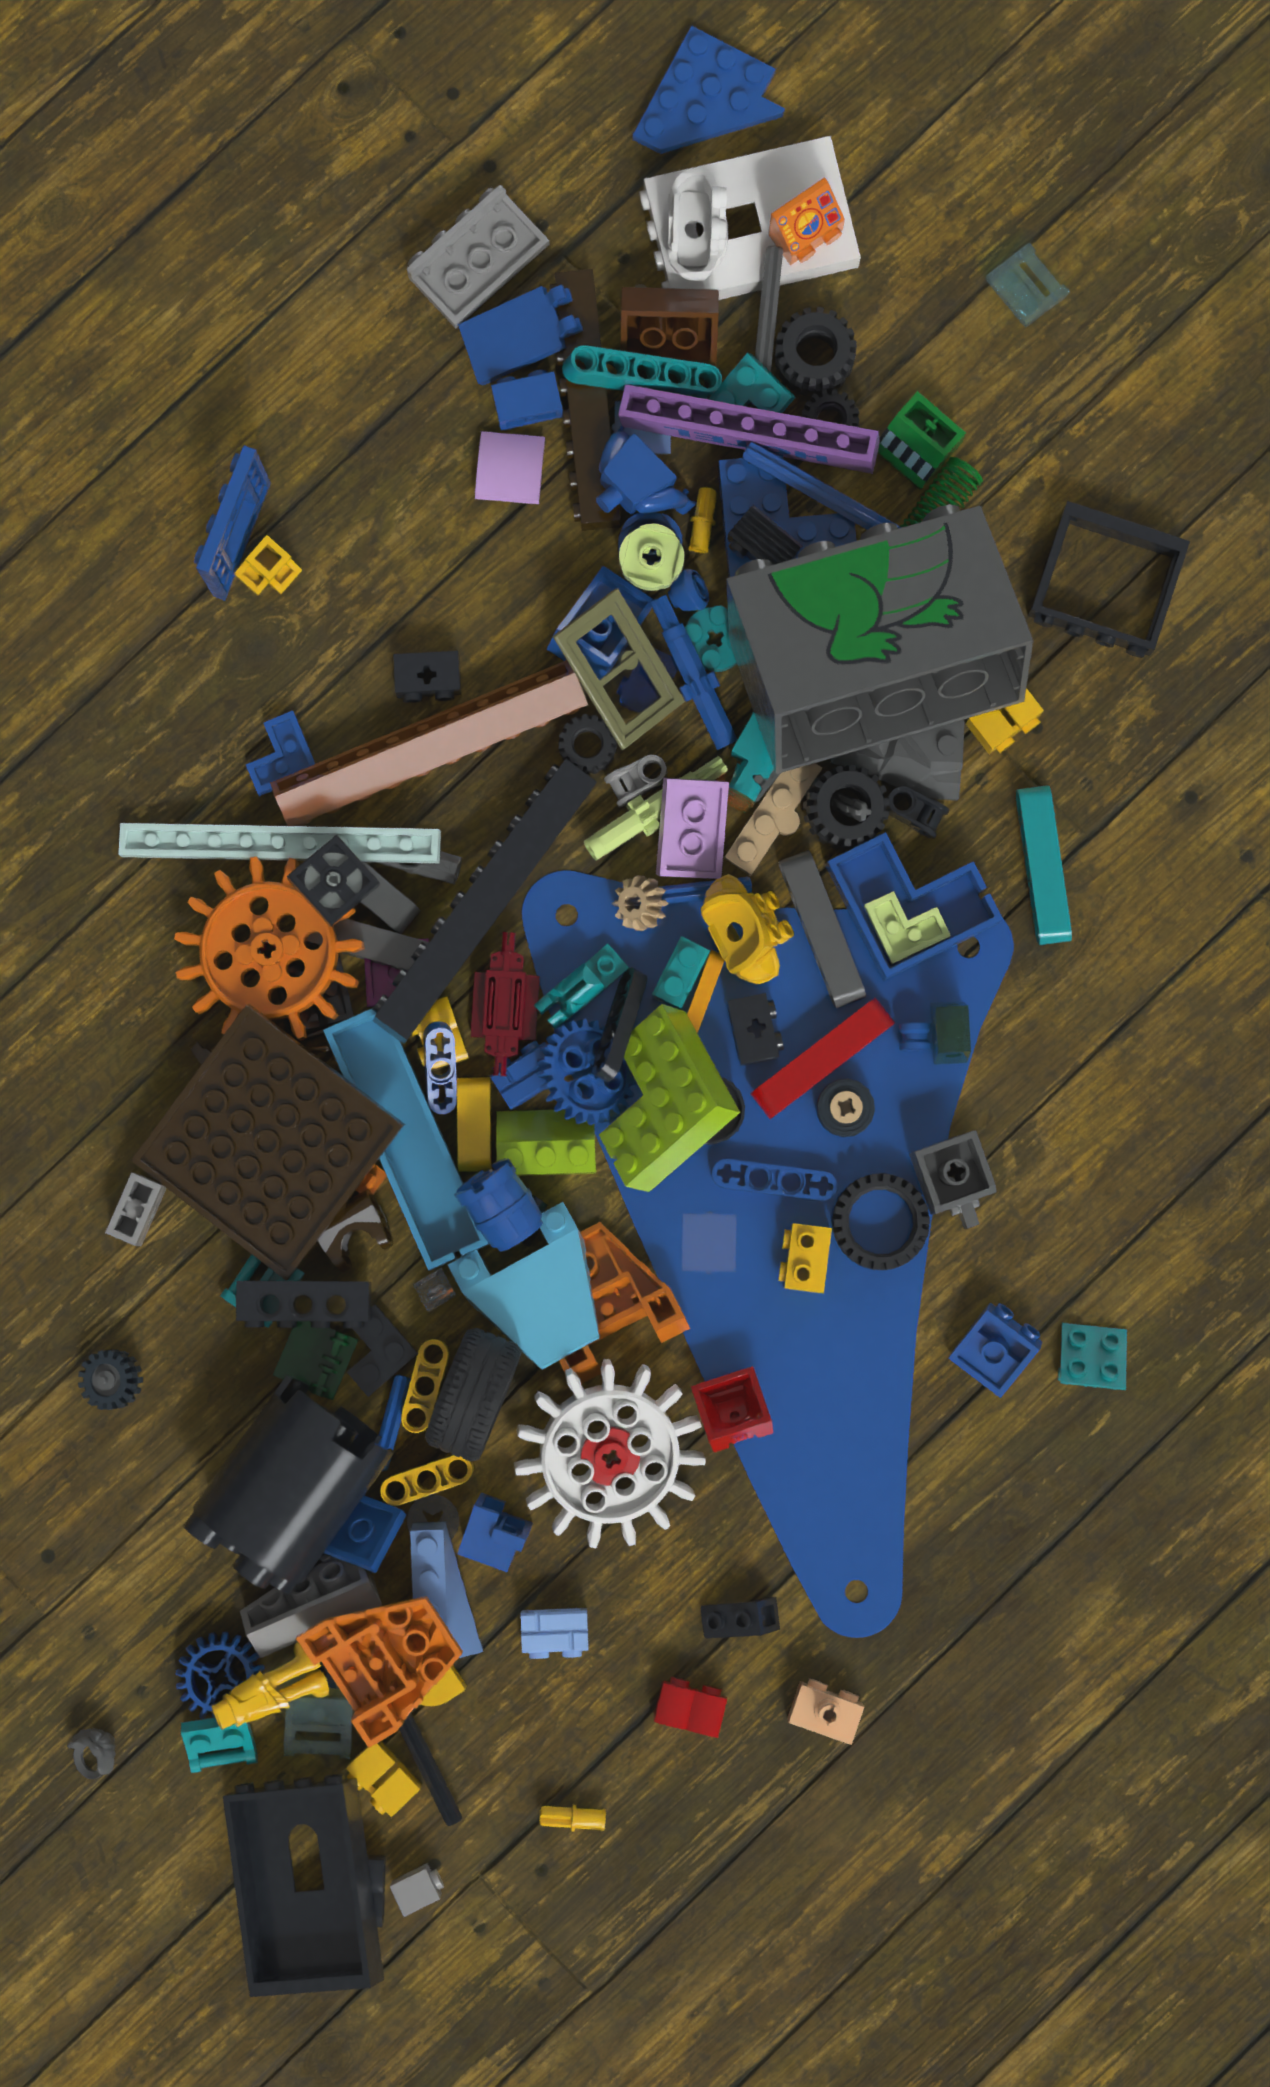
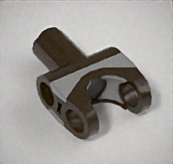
M368 1189L353 1198L352 1196L318 1240L332 1263L343 1273L352 1269V1263L348 1256L350 1255L348 1245L351 1236L356 1231L363 1230L369 1233L384 1250L393 1246V1237L386 1217L376 1198Z

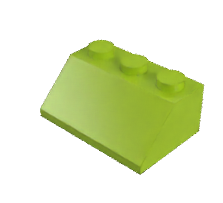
M565 1109L558 1112L554 1110L497 1112V1161L509 1158L516 1168L515 1173L517 1176L596 1174L595 1124L588 1125L587 1120L581 1124H576L575 1116L566 1120Z

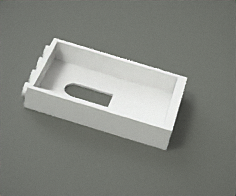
M831 136L693 167L709 169L714 176L717 186L727 187L726 209L755 203L762 231L729 239L721 263L715 266L706 280L692 281L683 278L673 269L667 257V250L670 247L668 246V196L672 184L685 170L644 179V190L639 191L643 211L649 209L651 221H647L650 240H656L659 250L654 252L657 270H664L666 281L661 282L662 288L719 290V300L762 290L766 248L769 246L777 247L768 235L771 213L824 177L828 181L845 218L844 227L841 231L842 235L830 245L823 243L815 249L816 253L803 263H800L798 260L790 266L783 256L780 286L859 267L861 257ZM696 221L689 222L685 227V233L690 238H699L696 232Z

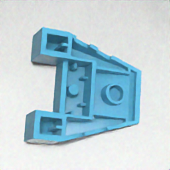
M564 1202L542 1213L541 1220L543 1224L540 1229L548 1245L492 1275L477 1249L448 1264L461 1292L468 1302L507 1338L516 1343L522 1352L541 1370L600 1338L590 1284V1272L587 1265L585 1241Z

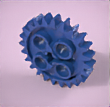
M586 1018L577 1022L574 1020L570 1021L565 1026L556 1028L554 1030L555 1034L546 1037L549 1044L540 1048V1051L546 1057L537 1060L538 1064L544 1066V1070L537 1073V1076L546 1079V1083L542 1084L540 1089H549L550 1094L547 1096L546 1101L556 1100L555 1112L565 1109L566 1120L575 1116L576 1124H581L587 1120L588 1125L598 1123V1121L603 1123L610 1120V1118L620 1115L619 1110L628 1107L625 1099L634 1096V1093L628 1087L637 1084V1082L630 1077L632 1072L624 1058L619 1072L613 1080L608 1082L609 1088L604 1084V1080L593 1074H588L569 1082L564 1080L565 1076L593 1066L596 1056L592 1048L594 1047L596 1051L598 1050L605 1026L599 1028L598 1020L588 1023ZM566 1056L571 1061V1067L566 1062ZM577 1086L582 1091V1098L577 1093Z

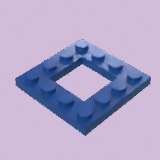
M244 445L241 453H236L232 459L230 472L233 474L229 484H223L220 490L218 502L221 505L217 515H211L206 528V533L209 536L205 546H199L194 559V563L197 564L196 569L213 597L226 601L235 577L234 573L239 567L271 484L257 451Z

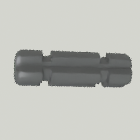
M840 792L832 794L830 799L832 810L858 821H865L866 816L871 815V808L867 807L866 802Z

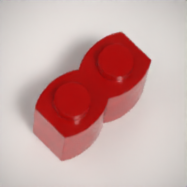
M671 1677L670 1682L662 1680L653 1721L662 1725L718 1738L727 1703V1697L721 1695L722 1689L709 1685H703L702 1690L689 1687L690 1681L677 1677Z

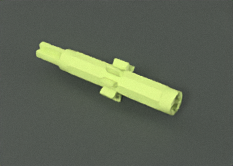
M717 756L692 773L690 771L680 778L716 780L725 774L728 768L722 759ZM663 789L645 801L641 795L635 797L626 805V808L629 810L628 812L586 839L584 845L590 855L597 861L643 831L646 837L659 830L660 823L658 820H660Z

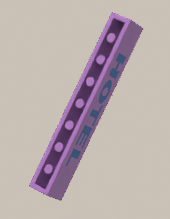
M625 384L618 414L621 424L625 428L746 450L747 446L754 442L775 455H783L786 458L871 474L874 471L880 444L879 432L875 430Z

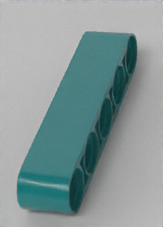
M586 345L575 348L563 362L562 366L565 378L572 383L624 391L625 384L708 399L718 390L722 383V375L719 369L710 364ZM575 359L581 360L585 364L586 370L577 367ZM606 364L615 367L617 374L610 373L606 368ZM637 369L645 371L648 379L640 377ZM668 373L676 376L678 384L673 383L669 379ZM698 378L704 379L708 383L709 388L703 387Z
M1050 786L1017 789L1016 804L1038 945L1071 941V922Z

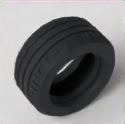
M478 1328L467 1330L445 1379L425 1434V1439L430 1446L437 1449L441 1448L444 1452H451L452 1455L463 1457L462 1459L470 1462L480 1459L522 1353V1350L516 1343L507 1342L506 1339L499 1336L495 1337L494 1334L489 1332L484 1333L483 1330Z

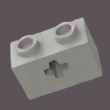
M131 1172L105 1233L134 1246H142L166 1191V1187L156 1181Z

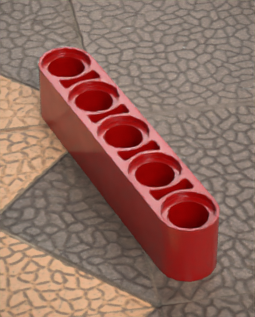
M875 997L761 1084L750 1095L769 1119L773 1118L895 1024V1021Z

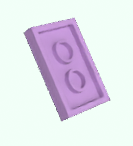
M663 778L656 875L714 879L721 877L729 782Z

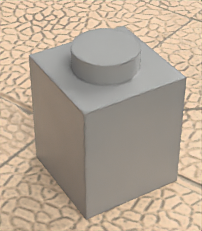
M428 1863L392 1880L389 1887L405 1917L440 1900L442 1894L440 1889L444 1888V1884L436 1869L431 1871Z

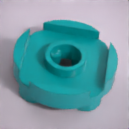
M715 606L696 612L688 620L685 629L704 669L722 672L735 666L737 662L729 640L728 610L723 606ZM710 632L723 635L720 640L721 646L717 647L715 644L709 646L706 641L709 640Z

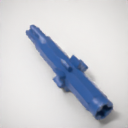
M664 595L650 602L664 631L662 635L686 684L679 688L685 701L693 699L717 750L737 741L738 739L714 688L720 686L714 671L709 674L706 673L683 623H679L667 596Z

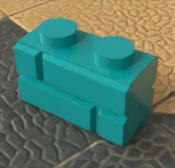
M681 936L652 993V998L667 1006L682 1010L710 954V950Z

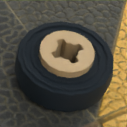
M839 1079L828 1084L819 1094L816 1104L817 1117L822 1126L831 1134L840 1137L855 1136L863 1132L872 1122L875 1112L874 1099L869 1089L862 1083L852 1079Z

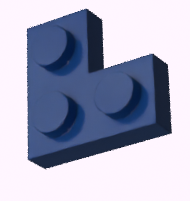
M294 711L263 723L275 753L246 764L259 796L273 791L270 782L316 764Z

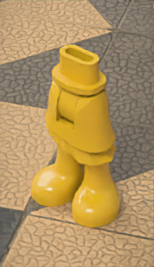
M297 1641L294 1646V1659L270 1672L262 1674L259 1671L256 1675L252 1674L247 1680L233 1688L229 1694L223 1695L222 1701L211 1706L220 1729L223 1730L233 1724L239 1727L243 1723L252 1722L273 1713H281V1708H290L289 1701L309 1694L316 1698L329 1695L327 1679L323 1672L318 1669L321 1667L320 1663L314 1666ZM306 1673L303 1679L283 1689H275L276 1686Z

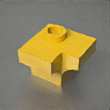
M266 535L247 556L234 575L257 596L268 584L281 595L300 574L302 569L291 559V556Z

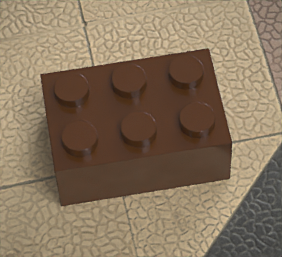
M622 287L620 351L716 366L719 290Z

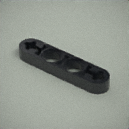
M633 967L626 970L619 981L592 1066V1074L606 1082L613 1080L620 1070L647 984V975Z

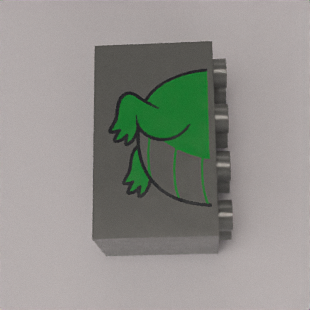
M944 505L929 512L921 523L900 529L893 523L878 524L865 531L858 541L837 547L830 541L816 542L802 549L796 559L772 565V562L766 559L753 560L738 568L735 576L727 578L729 640L776 774L1022 703L1025 700L1033 638L981 505L962 511L957 505Z

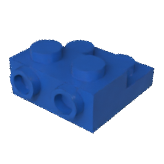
M990 1302L971 1325L967 1334L951 1352L948 1359L1001 1398L1039 1352L1042 1341L1038 1339L1040 1333L1033 1326L1027 1323L1021 1326L1013 1320L1014 1314L1008 1307L1000 1303L995 1306Z

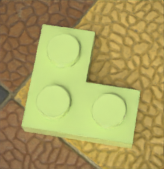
M894 891L864 905L891 965L951 937L938 907L907 920Z

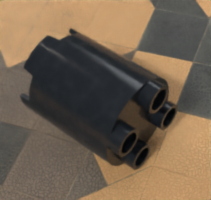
M286 1375L193 1506V1513L183 1525L187 1532L203 1544L213 1549H216L221 1544L238 1554L239 1556L232 1564V1567L244 1578L263 1589L270 1583L286 1594H290L296 1584L303 1583L395 1453L391 1448L387 1449L378 1445L382 1437L342 1406L335 1413H332L314 1402L306 1395L310 1386L291 1375Z

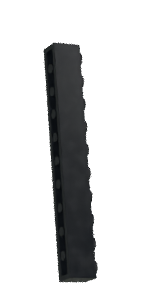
M565 759L560 767L557 764L551 767L544 777V780L548 783L542 792L538 789L534 790L525 803L529 807L523 817L518 814L514 817L506 828L510 835L504 843L499 839L487 854L492 858L485 868L479 865L468 881L473 885L466 894L460 890L449 906L454 910L447 920L441 916L430 932L435 936L430 943L426 945L422 942L411 956L415 963L409 971L402 968L393 980L392 984L396 987L389 997L383 994L372 1010L377 1013L373 1022L403 1044L406 1043L596 785L597 781L567 759Z

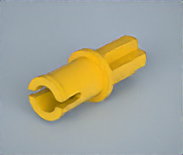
M702 487L698 491L695 516L691 517L690 520L693 522L688 550L693 552H709L711 528L716 523L713 520L717 492L712 488Z
M575 1804L572 1805V1808L542 1806L540 1809L539 1822L542 1826L571 1828L572 1832L575 1831V1828L601 1831L605 1829L606 1809L576 1808Z

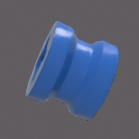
M899 1024V1032L902 1034L899 1051L932 1050V1043L928 1040L931 1024Z

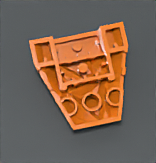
M427 1596L326 1618L296 1637L314 1666L320 1662L323 1663L355 1711L351 1722L368 1748L397 1732L412 1710L419 1706L428 1691L441 1680L463 1653V1650Z

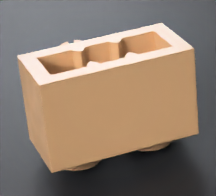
M809 1679L808 1684L800 1681L787 1718L788 1722L852 1745L864 1710V1705L858 1702L859 1696L845 1690H840L839 1694L827 1691V1684L814 1679Z

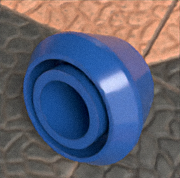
M683 570L672 583L671 590L668 591L673 606L675 608L679 607L683 611L703 610L709 602V593L705 582L695 570Z

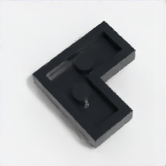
M376 1304L371 1307V1321L363 1322V1328H353L371 1351L347 1373L369 1397L418 1354Z

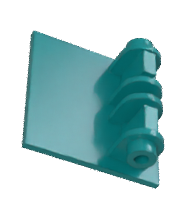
M1062 1323L1061 1366L1058 1368L1057 1380L1065 1385L1126 1390L1127 1329Z

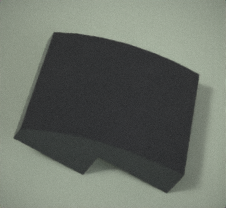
M339 955L336 971L344 973ZM305 965L289 967L290 976H301L305 970ZM331 981L328 989L322 995L327 1002L335 1007L339 1015L335 1020L323 1015L315 1004L300 1013V1018L306 1030L340 1023L354 1017L348 988L336 981ZM279 987L277 992L280 1004H282L287 998V992L285 988ZM284 1018L286 1032L292 1034L290 1021L288 1018Z

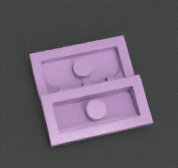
M481 431L475 499L539 504L545 437Z

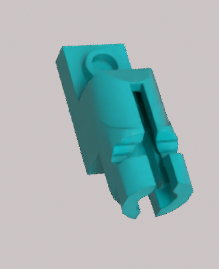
M606 944L586 963H582L570 975L558 983L550 992L536 1002L534 1006L542 1015L553 1005H560L562 1010H559L548 1020V1023L556 1029L576 1012L586 1007L622 976L629 967L613 948Z

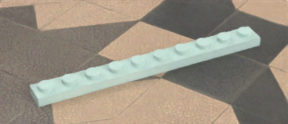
M120 823L118 855L121 857L241 860H250V857L257 856L260 860H288L292 858L297 861H305L335 835H338L361 862L439 863L441 831L439 829Z

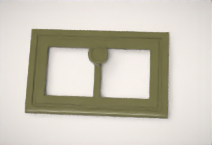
M619 589L611 591L553 636L621 750L627 748L685 702ZM612 615L633 651L625 650L621 652L618 657L619 665L599 680L576 641ZM639 660L660 698L625 724L603 686L624 669H634Z

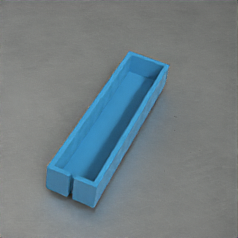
M370 1009L323 1031L343 1077L405 1124L380 1157V1161L427 1269L431 1271L456 1260L455 1252L460 1251L461 1256H465L476 1249L478 1250L489 1245V1243L474 1226V1221L466 1207L461 1206L454 1196L457 1193L456 1190L463 1184L462 1178L432 1110L428 1105V1101L402 1042L373 1022L377 1013Z

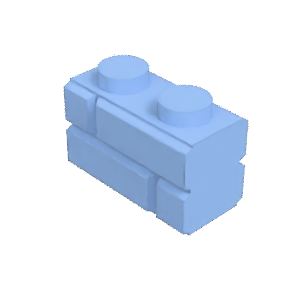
M587 1608L522 1610V1653H529L530 1659L549 1658V1652H562V1657L566 1658L581 1657L582 1651H588L589 1648Z

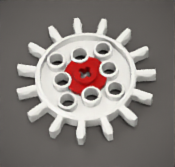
M603 1359L601 1367L602 1385L585 1390L581 1386L579 1376L573 1369L565 1370L567 1384L574 1395L559 1406L548 1395L538 1391L534 1396L536 1403L542 1410L551 1415L545 1429L541 1430L529 1425H518L516 1430L519 1438L540 1443L539 1458L514 1462L516 1475H529L543 1472L546 1485L526 1498L530 1510H533L551 1498H555L564 1508L552 1524L553 1532L560 1536L576 1515L579 1518L590 1521L587 1530V1540L591 1548H596L599 1543L603 1523L621 1522L622 1535L629 1546L635 1545L636 1532L632 1525V1519L646 1512H649L655 1522L666 1530L670 1527L666 1512L658 1503L668 1491L690 1501H693L695 1493L689 1485L675 1479L678 1466L705 1465L706 1461L703 1452L679 1450L677 1439L680 1435L693 1432L702 1427L698 1416H689L671 1423L666 1413V1410L682 1396L681 1389L674 1384L656 1401L643 1393L650 1381L651 1375L649 1366L644 1364L637 1371L631 1387L614 1385L615 1371L610 1359ZM624 1406H631L634 1408V1413L630 1418L621 1419L617 1416L619 1409ZM599 1420L605 1423L603 1430L599 1433H590L587 1430L588 1425L593 1421ZM644 1434L648 1436L647 1443L642 1447H635L631 1444L632 1439L636 1435ZM564 1435H571L575 1438L573 1445L568 1448H562L557 1443ZM611 1450H614L616 1454H610ZM604 1454H610L608 1458H604ZM657 1462L662 1465L660 1472L655 1475L645 1473V1469L650 1463ZM579 1463L589 1466L587 1473L582 1476H576L571 1473L573 1467ZM622 1477H629L633 1480L631 1486L627 1489L616 1488V1482ZM596 1491L603 1494L601 1501L596 1504H590L585 1501L587 1495L591 1492Z

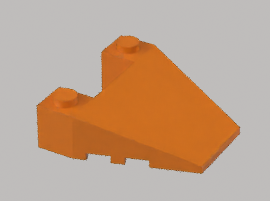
M601 1222L580 1232L586 1246L585 1252L600 1338L559 1360L564 1372L572 1368L579 1376L581 1384L601 1374V1368L589 1345L648 1316L661 1343L690 1329L672 1290L656 1277L643 1262L638 1260Z

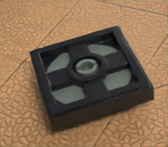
M335 835L287 875L288 881L330 927L380 886L377 878L338 835Z

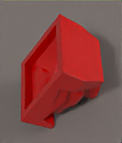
M753 1366L690 1386L713 1452L727 1449L730 1443L735 1444L738 1441L753 1438L754 1435L760 1438L773 1433L772 1419Z

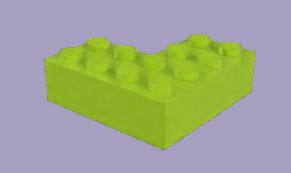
M664 1004L656 1008L632 1030L624 1055V1059L643 1096L599 1134L610 1158L617 1159L613 1164L625 1187L650 1192L740 1113L686 1012Z

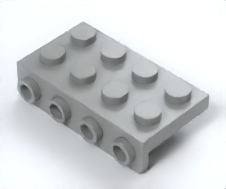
M502 185L495 189L489 188L479 198V204L471 211L469 209L464 210L455 220L456 224L450 230H443L438 233L432 240L431 247L424 253L422 251L417 252L408 262V278L455 329L458 327V324L463 323L550 245L548 238L506 195V190Z

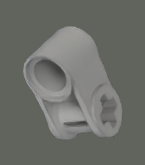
M647 755L630 765L621 767L608 774L604 781L605 783H610L618 798V807L628 805L627 803L639 795L642 797L645 793L661 786L663 778H667V768L661 757ZM649 764L659 765L662 769L660 776L655 779L645 777L643 774L645 767ZM620 781H623V783L625 784V786H626L628 792H625V790H624V788L622 787Z

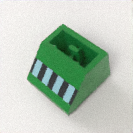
M917 391L896 414L880 436L878 454L921 490L962 444L966 432Z

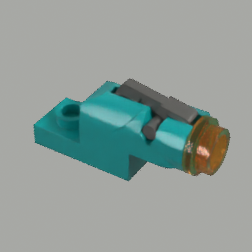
M754 713L731 752V757L739 760L741 763L736 764L732 780L729 784L727 804L742 813H746L749 807L752 808L755 802L760 800L781 774H776Z

